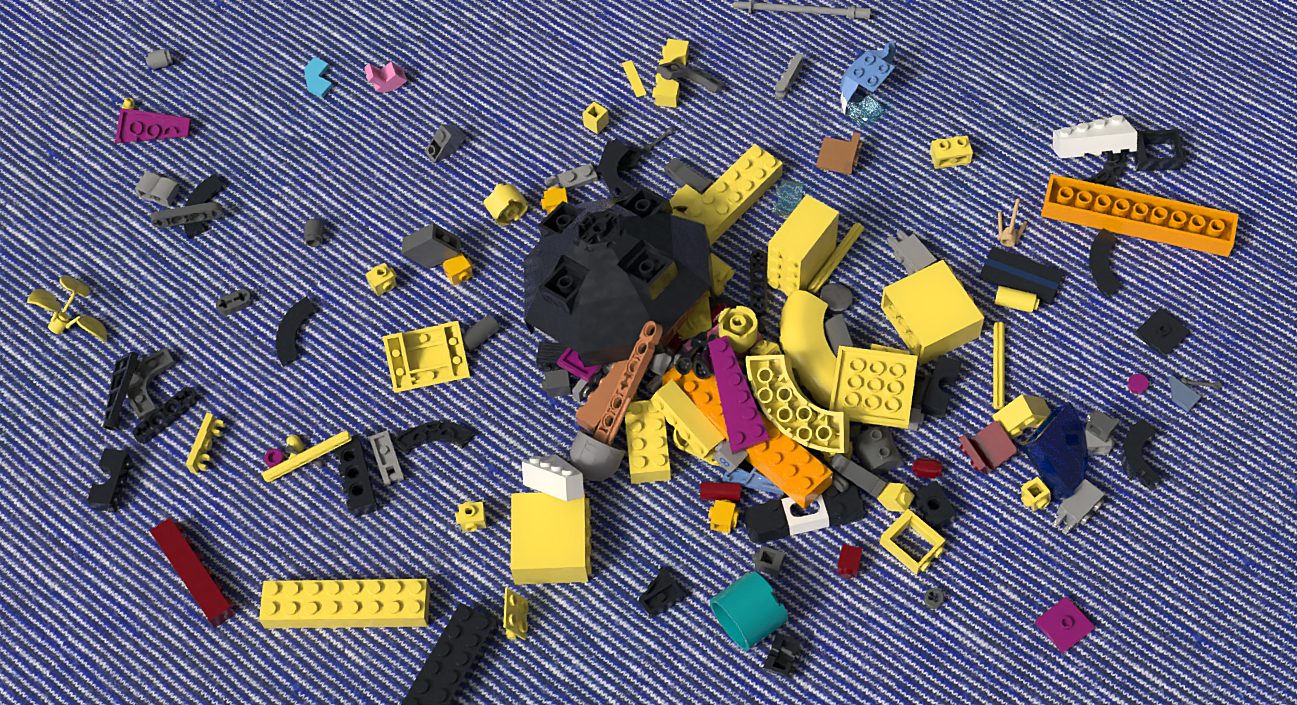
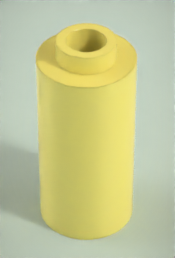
M999 286L994 304L1032 313L1033 309L1037 310L1039 299L1036 298L1037 294Z

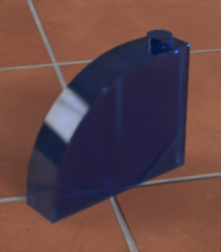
M1071 402L1056 407L1021 445L1056 500L1062 497L1067 499L1075 494L1074 490L1082 482L1088 464L1085 432L1077 412Z

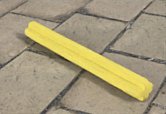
M861 223L853 225L808 286V291L811 294L819 292L863 232L864 227Z
M1003 322L994 323L993 407L994 409L1001 410L1005 406V324Z
M345 430L262 473L264 480L270 482L351 441V434Z

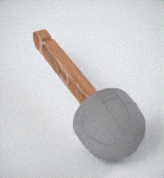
M649 321L643 327L639 336L640 339L636 342L595 434L579 430L570 450V460L572 466L583 473L584 479L601 481L609 478L617 471L626 451L612 442L654 353L655 345L658 344L662 335V326L658 323ZM655 326L654 333L650 335L651 329ZM647 345L646 351L642 354V348ZM638 363V369L634 372V366ZM621 399V406L617 408V403ZM613 417V423L609 426V420Z

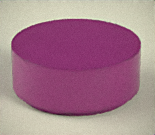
M1134 374L1129 378L1127 385L1132 393L1142 394L1147 390L1149 382L1144 375Z
M271 449L265 454L264 461L269 468H272L284 462L285 456L281 450Z

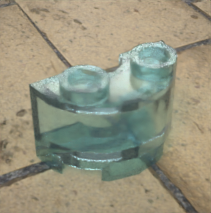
M781 181V186H777L776 197H779L778 203H774L773 214L786 217L791 215L802 201L803 183Z

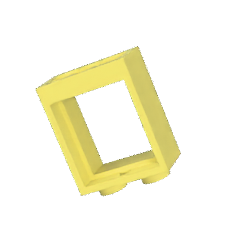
M909 509L881 535L880 544L916 575L921 570L925 572L931 565L930 561L934 557H940L945 550V539ZM909 525L934 546L918 563L893 543Z

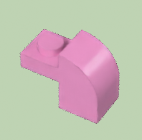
M393 62L388 63L382 69L370 63L364 67L367 74L366 78L370 83L374 84L377 92L395 90L407 81L403 68Z

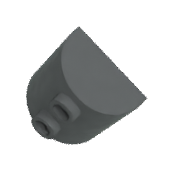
M842 314L832 317L824 324L823 329L826 341L836 358L839 346L855 348Z
M885 426L868 429L859 435L858 442H852L853 449L861 466L874 475L904 466V461L892 435Z

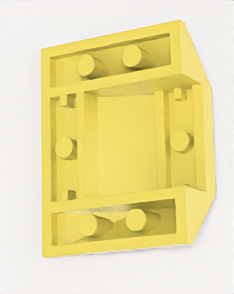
M458 321L383 336L394 393L470 377Z

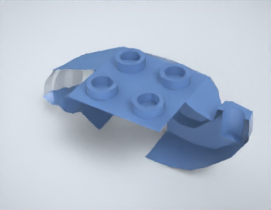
M891 40L885 45L883 50L866 51L846 70L842 76L840 86V98L844 115H847L857 102L863 100L854 94L859 84L874 92L895 68L891 63L897 48L896 42Z

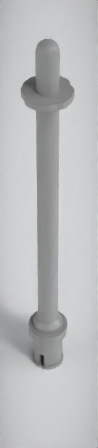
M749 0V2L735 1L732 4L734 8L749 9V14H751L752 9L845 15L852 20L854 18H870V8H857L854 5L846 9L755 3L753 0Z

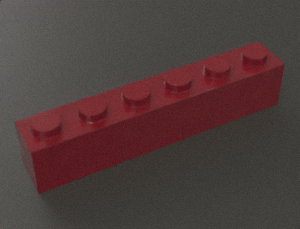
M169 517L149 530L213 627L216 628L234 616L235 612L232 609L235 606L229 596L224 598L221 593L224 591L218 580L216 582L212 580L211 577L214 574L208 565L206 567L202 565L201 562L204 559L198 550L193 552L191 547L194 544L188 536L183 537L181 533L184 532V529L179 522L174 523Z

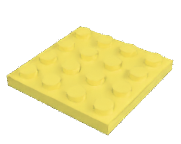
M839 346L829 411L849 414V421L908 429L918 356Z

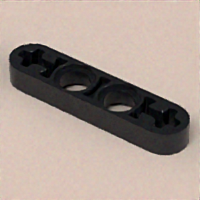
M754 250L750 254V309L758 317H762L767 313V256L762 250ZM756 257H760V266H756ZM761 272L764 276L762 278H755L753 274ZM756 288H761L764 290V292L759 295L755 294L753 291ZM757 301H761V310H757Z
M192 387L181 389L139 423L133 430V436L137 442L142 444L149 442L195 405L198 401L196 391ZM186 395H190V396H192V397L189 399V398H186L185 396H186ZM177 405L178 410L176 412L170 413L168 411L171 406ZM159 417L163 418V421H162L161 424H159V425H154V424H153V422H154V420H155L156 418H159ZM143 431L146 434L142 436L140 435V432Z

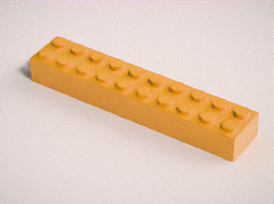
M1053 174L1050 175L1041 216L1101 230L1104 228L1110 232L1225 257L1229 256L1234 245L1239 215Z
M675 366L662 376L663 386L673 379L725 437L723 441L729 440L716 377L709 376L707 379L702 380L696 377L694 370H691L687 375H683L676 370ZM758 410L770 440L746 449L745 451L748 455L744 459L805 509L832 484L833 472L799 443L782 433L772 421Z

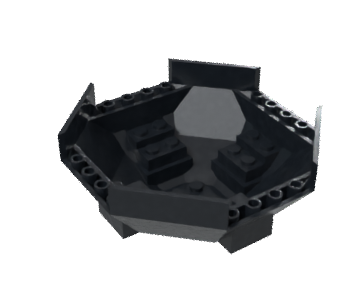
M642 185L633 194L576 204L575 206L562 201L537 225L542 238L524 259V321L530 334L534 332L535 327L577 352L584 368L629 360L636 342L640 339L639 336L647 322L653 321L660 324L663 330L662 337L708 289L711 298L715 300L710 239L706 226L672 208L669 199ZM655 326L651 329L650 335L654 333ZM661 340L655 345L653 355L665 353ZM647 345L642 348V354L646 351Z

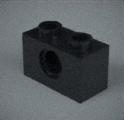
M937 481L915 491L913 503L917 510H921L924 515L923 520L929 527L937 531L955 523L957 514ZM935 505L938 509L933 510L929 506Z

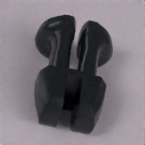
M701 331L691 340L692 348L690 351L677 359L675 363L676 370L680 374L687 375L693 367L697 378L707 379L711 374V367L708 362V358L711 355L708 342L718 339L719 336L711 334L708 341H706V332ZM700 353V356H698L694 362L696 355Z

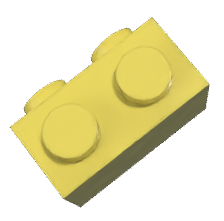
M967 135L937 139L931 142L930 153L935 169L971 163L973 152Z

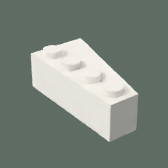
M1123 115L1097 119L1093 122L1080 123L1076 126L1064 127L1053 131V150L1059 158L1081 157L1085 153L1101 155L1102 151L1111 150L1113 153H1121V149H1129L1130 152L1137 151V131Z
M558 455L533 456L527 461H522L523 485L564 501L584 497L583 473Z

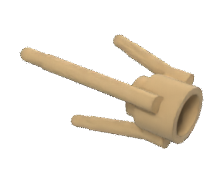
M1016 199L1010 226L1005 228V230H1003L1002 213L998 212V240L1007 247L1018 244L1019 238L1027 225V221H1024L1018 233H1016L1014 224L1020 199Z

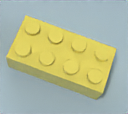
M651 400L631 402L625 414L631 484L671 480L664 415L653 406Z

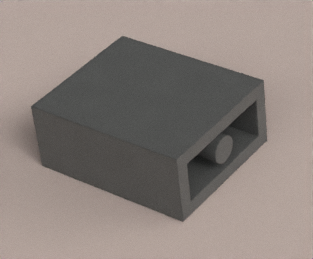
M431 223L403 238L401 254L430 269L460 254L461 238L439 225Z

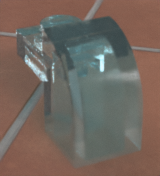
M867 95L859 105L853 101H850L847 105L850 110L848 116L860 128L874 123L886 111L870 95Z

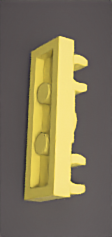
M206 413L187 459L186 466L191 473L197 474L199 469L207 471V466L202 464V462H211L210 456L206 454L212 446L211 438L213 435L221 436V432L216 430L217 427H225L223 421L216 420L213 414Z

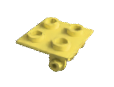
M708 296L702 299L677 333L682 341L696 336L701 331L706 332L712 329Z
M506 587L504 604V628L506 629V635L511 640L516 639V636L526 640V632L528 630L527 612L529 609L527 600Z

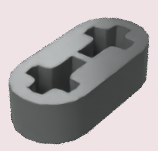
M241 289L218 299L216 308L221 315L227 316L249 307L252 303V297L247 290Z

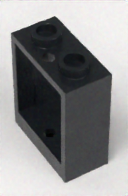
M1179 130L1137 131V151H1132L1136 172L1180 170L1183 162L1186 161V153L1182 150L1183 138L1179 135ZM1171 144L1173 158L1147 159L1144 145Z

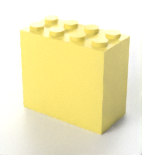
M806 194L768 242L767 283L771 287L778 288L788 297L793 291H806L808 289V286L836 249L839 212Z
M944 260L883 288L881 308L914 356H918L917 361L920 366L939 357V355L942 356L980 337L984 314L980 308L976 307L972 296L966 293L962 282L956 279L952 268L946 265Z
M585 491L583 498L564 501L543 492L513 493L511 495V572L515 585L588 582V575L592 574V564L590 562V555H592L590 543L591 506L589 498L585 497Z

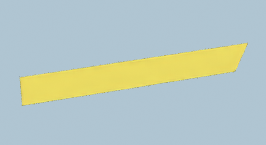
M632 60L622 63L636 97L646 95Z

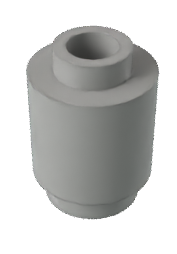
M169 49L148 53V57H145L148 67H152L153 70L169 66V64L173 63Z

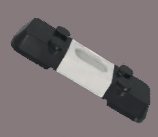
M852 483L848 484L849 488L844 492H840L835 486L830 485L815 499L819 503L820 510L815 514L802 517H794L790 513V507L796 503L790 497L780 500L770 499L767 503L750 506L743 513L748 537L755 544H763L784 539L786 536L858 522L866 514L860 490Z

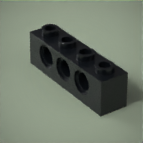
M358 434L351 436V441L334 449L336 460L340 459L341 463L338 466L340 477L344 476L345 480L342 483L343 491L349 496L346 504L349 512L353 511L355 518L379 511L363 446ZM355 457L353 460L347 461L349 458ZM359 474L356 478H351L353 475ZM363 491L361 495H355L357 492Z

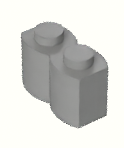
M145 172L135 187L139 197L166 207H170L180 191L174 179L163 178L155 172Z

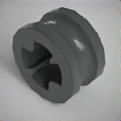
M937 588L927 590L924 596L925 605L930 609L939 608L942 605L943 593ZM930 596L938 597L937 602H934V600L930 601Z

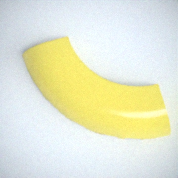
M797 290L789 295L781 312V321L779 323L781 333L779 337L780 345L785 355L791 358V367L796 368L801 387L805 386L817 403L824 408H829L837 362L836 356L826 341L823 329L824 314L829 304L807 291Z
M786 355L746 356L747 374L754 397L757 399L766 417L782 433L802 445L816 450L831 453L847 452L850 436L849 414L827 411L812 403L802 393L795 381L790 357Z

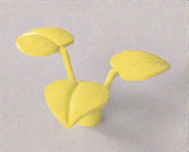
M63 275L60 278L61 285L73 292L62 312H59L62 308L60 302L56 301V297L52 293L43 289H36L30 294L27 303H33L54 312L48 328L53 333L61 334L65 328L69 329L72 324L77 322L79 326L104 341V343L107 340L104 325L93 317L85 315L82 318L78 316L69 322L70 317L66 314V311L75 295L87 297L90 293L88 286L83 282L67 275Z

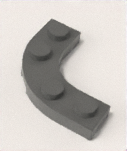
M680 62L660 64L656 69L661 74V77L666 80L680 77L689 78L698 84L704 85L712 93L723 91L726 87V83L710 73L695 66L692 69L687 68Z
M166 347L142 360L131 379L127 397L140 421L157 410L148 393L150 382L159 373L176 365Z

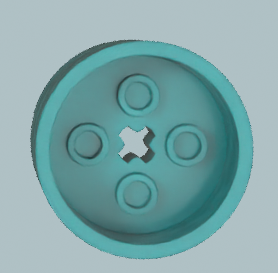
M748 571L710 599L711 609L718 622L729 637L744 651H749L788 621L784 605L782 603L778 605L779 602L773 594L774 590L755 571L753 573Z

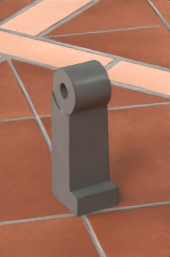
M673 158L664 166V171L673 181L681 187L687 184L701 195L704 190L706 191L712 185V180L707 177L704 179L677 158Z
M836 453L828 464L875 498L878 497L887 484L883 479L840 453Z

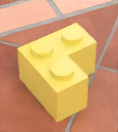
M1021 394L993 415L994 420L998 421L1008 436L1012 438L1020 436L1027 427L1041 429L1047 426L1048 421L1054 418L1043 398Z

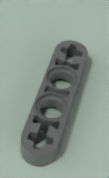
M210 202L156 211L151 214V223L154 227L163 228L217 219L223 215L222 205L218 202Z

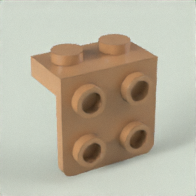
M853 132L851 142L825 137L816 166L820 169L851 175L853 167H857L859 159L857 152H861L862 149L861 133Z

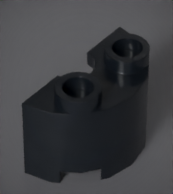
M777 633L770 653L764 663L763 670L792 679L796 667H793L794 662H799L802 650L799 649L801 641Z

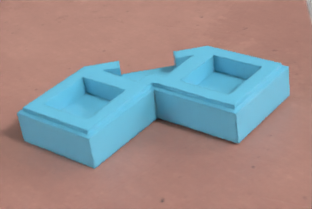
M314 57L304 68L307 88L309 92L323 99L333 87L331 82L321 77L327 71L329 65Z

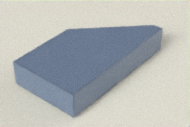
M1171 375L1168 382L1170 383L1172 401L1189 412L1200 400L1201 396Z

